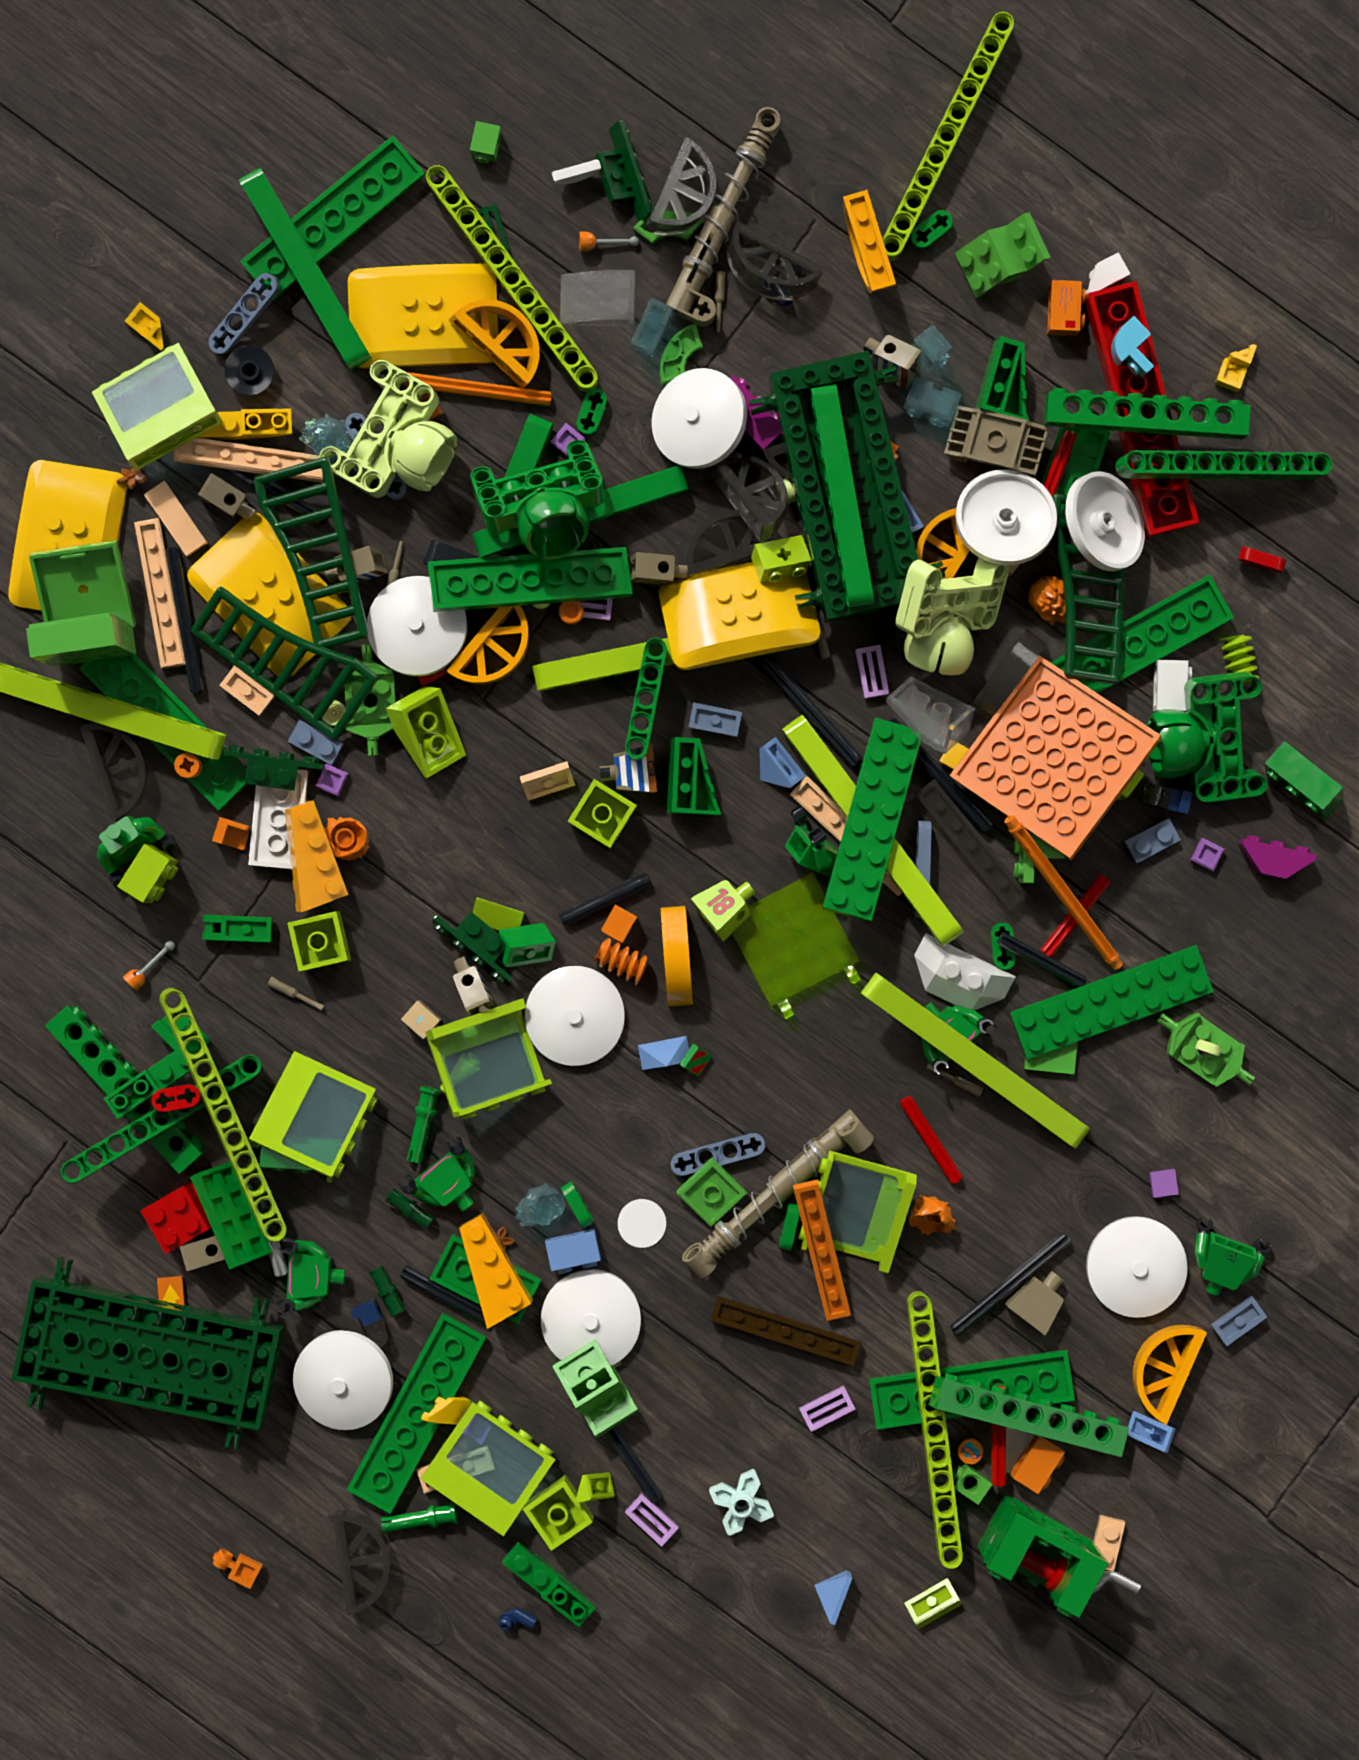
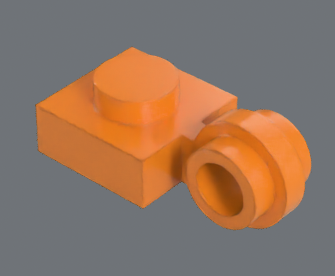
M225 1549L215 1552L213 1564L222 1570H226L227 1567L231 1568L232 1570L228 1578L251 1589L262 1567V1563L241 1553L235 1562L232 1560L233 1554Z

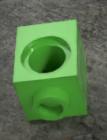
M476 121L470 147L471 157H474L480 163L496 162L502 136L500 126Z
M966 1463L962 1467L958 1466L953 1472L954 1488L979 1505L992 1486L990 1479ZM967 1477L976 1478V1483L973 1487L967 1488L963 1486V1482Z

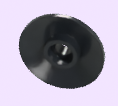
M242 346L234 350L227 358L224 369L226 380L231 388L242 395L248 396L257 395L265 391L272 383L275 372L271 357L266 351L256 346ZM253 368L255 369V374L251 377L247 376V370Z

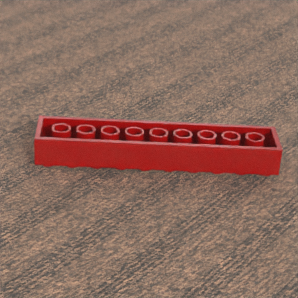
M1137 281L1088 293L1085 299V306L1107 391L1117 392L1118 396L1128 397L1130 393L1143 394V398H1153L1154 395H1166L1151 335L1137 348L1154 365L1143 378L1139 374L1135 375L1130 371L1126 360L1117 366L1112 357L1111 345L1115 335L1133 316L1150 332ZM1116 407V413L1119 416L1126 417L1128 415L1125 407ZM1141 408V414L1144 418L1150 419L1153 417V413L1149 408ZM1168 409L1166 415L1170 420H1173L1171 411ZM1118 431L1124 455L1135 450L1181 451L1177 435ZM1128 460L1130 468L1134 469V464ZM1152 460V466L1157 469L1156 462ZM1175 460L1177 468L1181 470L1180 463ZM1130 479L1135 499L1142 513L1146 539L1192 528L1199 523L1188 479Z

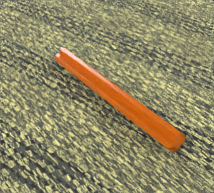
M408 372V374L428 384L434 391L550 406L552 400V393L549 391ZM405 382V386L409 387L410 382Z

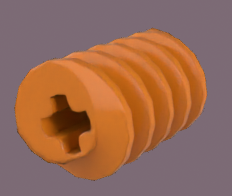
M609 936L603 941L592 963L599 958V967L602 968L608 963V972L618 968V977L626 972V981L636 977L635 985L637 986L648 965L647 955L638 959L637 950L629 955V946L620 950L621 942L617 941L612 946V937Z

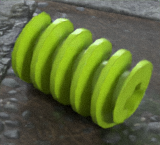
M1237 635L1220 639V641L1228 642L1221 647L1222 651L1230 652L1223 657L1225 661H1231L1229 665L1225 666V670L1233 671V673H1251L1258 669L1257 666L1249 664L1256 659L1255 656L1248 655V652L1252 651L1254 646L1246 645L1248 641L1252 640V636ZM1252 679L1247 680L1243 686L1252 684Z

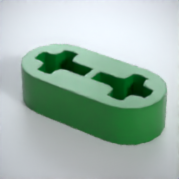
M938 210L912 231L910 237L912 246L917 250H926L948 233L953 223L951 214L945 210ZM937 217L940 220L943 218L947 220L945 228L939 226L935 230L933 229V226L936 225ZM929 231L930 234L926 237V243L923 241L918 243L916 241L917 233L924 235Z
M595 388L588 391L581 406L576 424L578 431L584 436H591L597 432L604 415L607 397L604 391ZM596 395H600V400L603 403H598L595 411L591 410L592 401L589 400L590 397L595 398ZM589 414L593 415L592 424H594V427L584 430V425L581 422L587 421Z
M997 923L990 930L992 960L997 968L1007 970L1014 966L1016 954L1005 948V954L1010 956L1011 960L1007 961L1005 966L997 960L1002 955L1001 948L1003 947L997 944L999 937L995 936V932H998L1001 926L1012 937H1014V932L1009 924Z
M571 1181L562 1186L561 1190L581 1226L586 1228L595 1223L574 1183Z
M788 1203L778 1249L791 1252L800 1215L797 1204Z

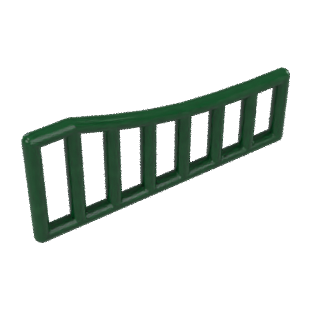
M321 457L256 476L254 478V485L259 507L281 543L295 574L308 617L313 643L325 648H331L367 638L369 631L329 458ZM316 469H322L324 483L268 499L265 484ZM324 493H327L330 505L329 508L280 522L272 508ZM331 517L333 518L336 531L291 544L285 532L288 529ZM338 542L341 553L340 557L302 567L296 553ZM344 567L347 581L310 591L306 576ZM349 591L352 606L317 615L313 600ZM355 615L358 630L323 639L320 624Z
M1055 493L1052 495V499L1056 507L1057 523L1053 536L1062 572L1066 614L1064 675L1067 678L1116 685L1119 682L1125 568L1115 571V576L1071 569L1068 554L1084 556L1076 545L1065 544L1062 529L1069 530L1067 520L1061 518V504L1066 505L1067 495ZM1073 580L1113 586L1114 599L1111 601L1075 595ZM1075 605L1113 611L1112 625L1076 620ZM1076 630L1111 635V650L1076 644ZM1075 654L1110 660L1109 674L1075 669Z
M222 586L215 590L191 628V633L334 741L339 739L378 681V675L358 659L319 646L283 629L242 602ZM223 599L234 609L214 638L204 631L203 628ZM244 614L254 623L235 653H233L223 643L240 616ZM262 628H265L273 633L275 637L255 668H253L242 659ZM285 640L297 646V649L273 683L262 674ZM307 651L321 656L294 698L282 690ZM330 661L344 664L345 667L315 712L312 713L304 707L302 703ZM355 670L365 677L366 681L335 727L332 728L322 718Z

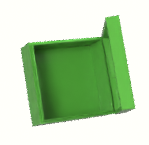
M117 540L33 552L29 555L44 619L43 623L29 624V628H26L30 658L56 667L136 655L133 627H135L136 621ZM86 585L88 587V592L81 593L79 591V586Z

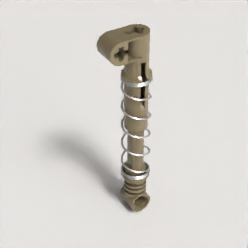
M764 107L756 114L746 142L740 145L735 152L736 156L740 159V163L734 175L725 173L732 180L724 196L715 194L716 197L721 199L719 206H713L709 216L705 215L707 220L699 237L695 236L697 241L690 255L684 257L682 262L683 270L666 302L665 308L668 311L698 326H709L715 320L716 307L713 300L700 294L699 291L705 279L711 276L713 272L712 265L719 261L717 254L722 244L729 240L728 232L732 223L739 219V215L735 210L737 202L749 199V194L745 188L747 182L759 178L757 168H763L767 161L765 157L766 151H768L772 143L771 140L774 139L780 128V115L774 108ZM768 118L773 120L774 125L764 127L761 121ZM753 169H755L757 177L749 179ZM744 190L747 194V197L744 200H739ZM706 246H707L708 249H707V251H706V253H705V255H704L703 260L701 261L700 258H701V256H702V254H703V252H704V250H705V248H706ZM696 270L697 272H696V274H695V276H694L692 282L689 283V281H690V279H691V277H692L694 271ZM694 301H699L698 309L695 308L693 314H690L689 311ZM704 307L708 308V314L699 315V310H703Z
M849 1109L818 1138L809 1140L807 1145H804V1150L792 1161L787 1160L786 1166L778 1174L769 1176V1182L766 1183L768 1188L761 1194L751 1192L752 1202L744 1209L735 1207L733 1210L735 1217L729 1223L719 1221L712 1232L714 1235H708L709 1240L704 1239V1244L695 1243L684 1252L682 1261L699 1278L708 1276L717 1265L716 1258H722L721 1253L725 1255L726 1249L729 1251L741 1245L740 1238L747 1240L745 1231L756 1221L764 1224L763 1215L773 1206L782 1209V1203L794 1193L793 1185L805 1183L812 1176L817 1177L822 1158L827 1159L829 1150L838 1153L848 1144L854 1152L860 1153L871 1145L874 1139L873 1134ZM736 1209L741 1211L738 1215H736Z

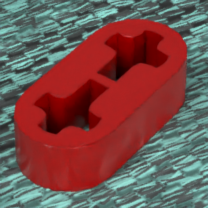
M1241 547L1238 561L1274 573H1283L1287 561L1281 557L1247 547Z
M193 1085L160 1089L153 1094L152 1105L160 1113L192 1108L198 1104L200 1092ZM187 1089L191 1093L196 1094V1097L192 1098V1103H187L186 1099L177 1100V1096L185 1095V1090ZM161 1094H165L166 1098L174 1097L175 1101L168 1102L165 1108H162L161 1104H156V1100L160 1099Z

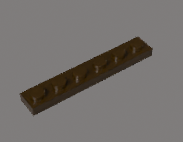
M719 1295L711 1316V1321L851 1366L855 1364L861 1345L860 1340Z

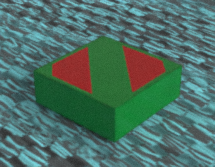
M692 1044L680 1065L699 1077L712 1058V1055L697 1045Z

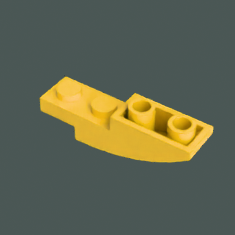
M241 409V411L218 412L223 422L196 438L241 440L291 435L292 412L291 409Z

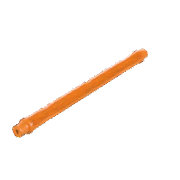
M1014 815L1007 817L1004 822L1009 827L1008 831L1025 851L1104 958L1105 962L1110 964L1114 970L1119 969L1123 965L1119 959V954L1111 946L1023 824Z

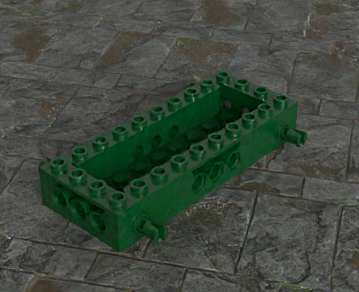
M869 350L770 373L768 380L771 391L770 396L748 400L749 406H759L751 409L752 416L772 410L774 413L776 412L817 586L816 591L795 595V601L808 600L797 605V610L801 611L820 606L823 611L825 624L899 607L909 567L914 561L918 560L877 388L880 385L899 382V376H888L896 372V366L874 371ZM835 384L841 407L866 555L870 561L869 572L874 596V604L848 608L810 393L811 388ZM939 561L930 565L938 569L943 566V563ZM941 571L943 578L945 577V571Z
M57 1257L54 1278L40 1276L32 1280L11 1378L13 1381L32 1385L27 1407H32L37 1397L36 1409H43L47 1388L228 1424L224 1447L228 1448L234 1436V1449H240L241 1447L240 1443L244 1428L260 1430L265 1424L285 1325L266 1322L270 1299L266 1298L260 1310V1297H254L251 1318L69 1282L74 1260L68 1259L64 1267V1257ZM68 1333L77 1335L79 1340L77 1346L72 1347L66 1343V1335ZM118 1343H123L127 1346L128 1353L126 1356L121 1357L116 1354L115 1346ZM167 1353L176 1355L178 1359L176 1366L170 1367L165 1363L164 1358ZM215 1364H224L227 1367V1374L223 1377L217 1376L214 1372Z

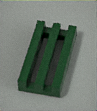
M496 203L490 207L485 206L477 210L480 215H484L486 224L494 233L488 213L493 211L503 247L509 253V245ZM485 234L479 235L481 243L486 244Z

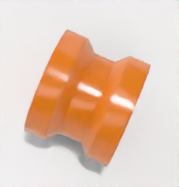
M191 753L179 755L174 763L176 772L180 776L189 779L197 777L203 768L201 759Z

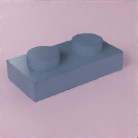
M693 703L688 728L737 737L742 712Z
M301 720L298 721L288 740L289 743L332 766L344 743L338 740H331L320 730Z
M1167 818L1127 839L1124 843L1134 862L1138 863L1181 839L1171 820Z
M1249 1296L1210 1325L1222 1342L1228 1346L1266 1319L1267 1316L1256 1300Z

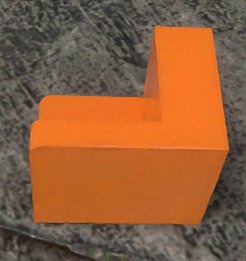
M219 817L212 841L244 850L252 827Z
M615 905L601 930L623 943L637 916Z

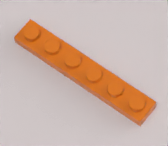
M818 1180L793 1185L826 1321L851 1316Z

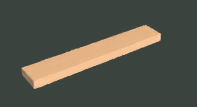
M202 438L192 439L175 449L173 454V461L258 474H266L319 458L318 455ZM321 468L289 477L323 483Z
M155 518L134 522L161 669L184 666L185 660L161 520Z
M806 776L790 795L841 842L847 818L836 803ZM885 870L882 882L899 896L902 892Z

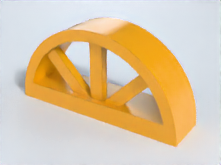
M868 190L844 196L843 206L848 234L859 272L868 292L873 293L896 286Z
M479 300L463 306L453 314L449 321L516 384L524 388L531 381L539 362V342L533 326L518 309L497 300ZM480 312L481 327L468 314ZM488 312L499 314L510 321L495 339L490 336ZM517 327L524 337L527 349H504L500 344ZM513 357H528L527 368L525 369Z
M956 508L935 517L923 530L916 544L918 560H922L925 540L953 557L942 560L943 566L938 568H946L945 577L942 579L953 578L970 551L961 540L956 528ZM951 519L957 550L933 536L930 532L942 522Z
M521 606L499 607L446 670L447 673L465 683L484 685L500 681L514 672L524 659L529 645V626ZM515 609L520 618L521 625L500 627ZM522 633L520 647L515 657H512L491 639L492 636ZM485 644L509 663L500 671L490 675H486ZM477 655L478 676L463 674L462 671Z
M686 907L661 908L668 1007L693 1005Z
M1174 1325L1157 1331L1143 1343L1134 1361L1133 1384L1136 1394L1143 1406L1156 1419L1166 1425L1207 1334L1206 1331L1195 1326ZM1189 1335L1181 1354H1179L1173 1337ZM1165 1340L1175 1367L1149 1356ZM1146 1363L1171 1374V1376L1146 1386L1143 1385V1371ZM1165 1388L1158 1407L1155 1409L1146 1395Z

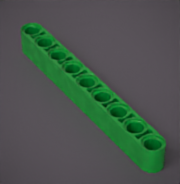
M259 167L238 179L350 371L372 359L261 168Z
M835 384L811 388V401L847 606L851 608L874 604L872 583L837 386Z
M1135 450L1118 459L1116 471L1122 478L1315 480L1328 474L1332 469L1333 463L1329 455L1317 452ZM1128 460L1132 461L1134 469L1130 468ZM1152 460L1156 462L1157 469L1152 466ZM1175 460L1180 463L1181 470L1177 468ZM1199 461L1203 463L1204 470L1200 468ZM1222 461H1224V462L1226 463V465H1227V470L1224 469V467H1223V465H1222ZM1245 461L1249 463L1250 470L1247 469ZM1269 462L1273 465V470L1270 469ZM1292 462L1295 464L1296 470L1293 469ZM1314 463H1317L1319 471L1315 468Z
M679 465L605 489V500L601 505L584 509L590 524L688 491L689 487L682 467ZM518 527L501 534H492L487 528L472 534L480 558L490 557L523 546Z
M246 1055L218 1071L220 1078L224 1074H231L235 1079V1083L232 1086H224L227 1094L254 1079L261 1070V1062L254 1055ZM246 1061L254 1062L256 1064V1071L254 1073H246L242 1068L243 1063ZM218 1086L210 1087L213 1091V1096L210 1099L218 1096ZM186 1090L185 1095L177 1096V1100L186 1099L192 1103V1098L196 1097V1094ZM200 1097L198 1104L186 1113H182L179 1110L166 1112L169 1116V1122L164 1126H160L155 1122L154 1118L160 1112L154 1109L65 1162L61 1168L62 1178L69 1184L81 1182L205 1108L206 1106L202 1098ZM168 1102L161 1105L162 1108L167 1107ZM136 1126H143L147 1129V1135L144 1138L137 1139L133 1136L132 1131ZM114 1139L124 1141L125 1148L121 1152H114L110 1148V1144ZM98 1152L102 1155L103 1160L99 1165L94 1166L88 1162V1156L91 1153ZM71 1165L80 1168V1175L75 1179H70L65 1175L66 1169Z

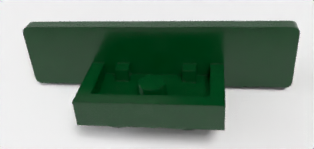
M618 120L609 128L615 150L598 152L595 155V159L599 160L601 165L599 172L609 203L631 200L637 221L639 222L652 214V204L647 197L644 178L640 174L637 156L630 143L629 131L625 127L624 120Z
M229 745V749H223L224 756L248 759L244 784L295 791L298 766L322 770L324 767V763L319 762V758L314 756H304L303 760L294 758V754L279 752V756L269 755V750L254 748V752L244 751L243 746Z
M472 911L456 930L439 916L435 915L432 918V923L435 924L433 928L440 935L445 936L447 934L454 940L452 944L461 952L466 950L473 956L471 959L481 968L486 966L492 971L490 975L500 984L505 982L509 985L513 978L494 963L506 948L503 940L495 930Z

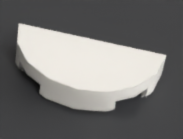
M593 160L554 171L552 176L555 184H571L593 176L600 171L601 165L599 160Z

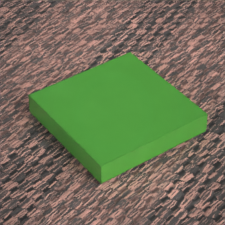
M1078 1041L1033 1058L1025 1059L1024 1069L1074 1074Z
M712 1157L676 1193L712 1227L747 1194V1191Z

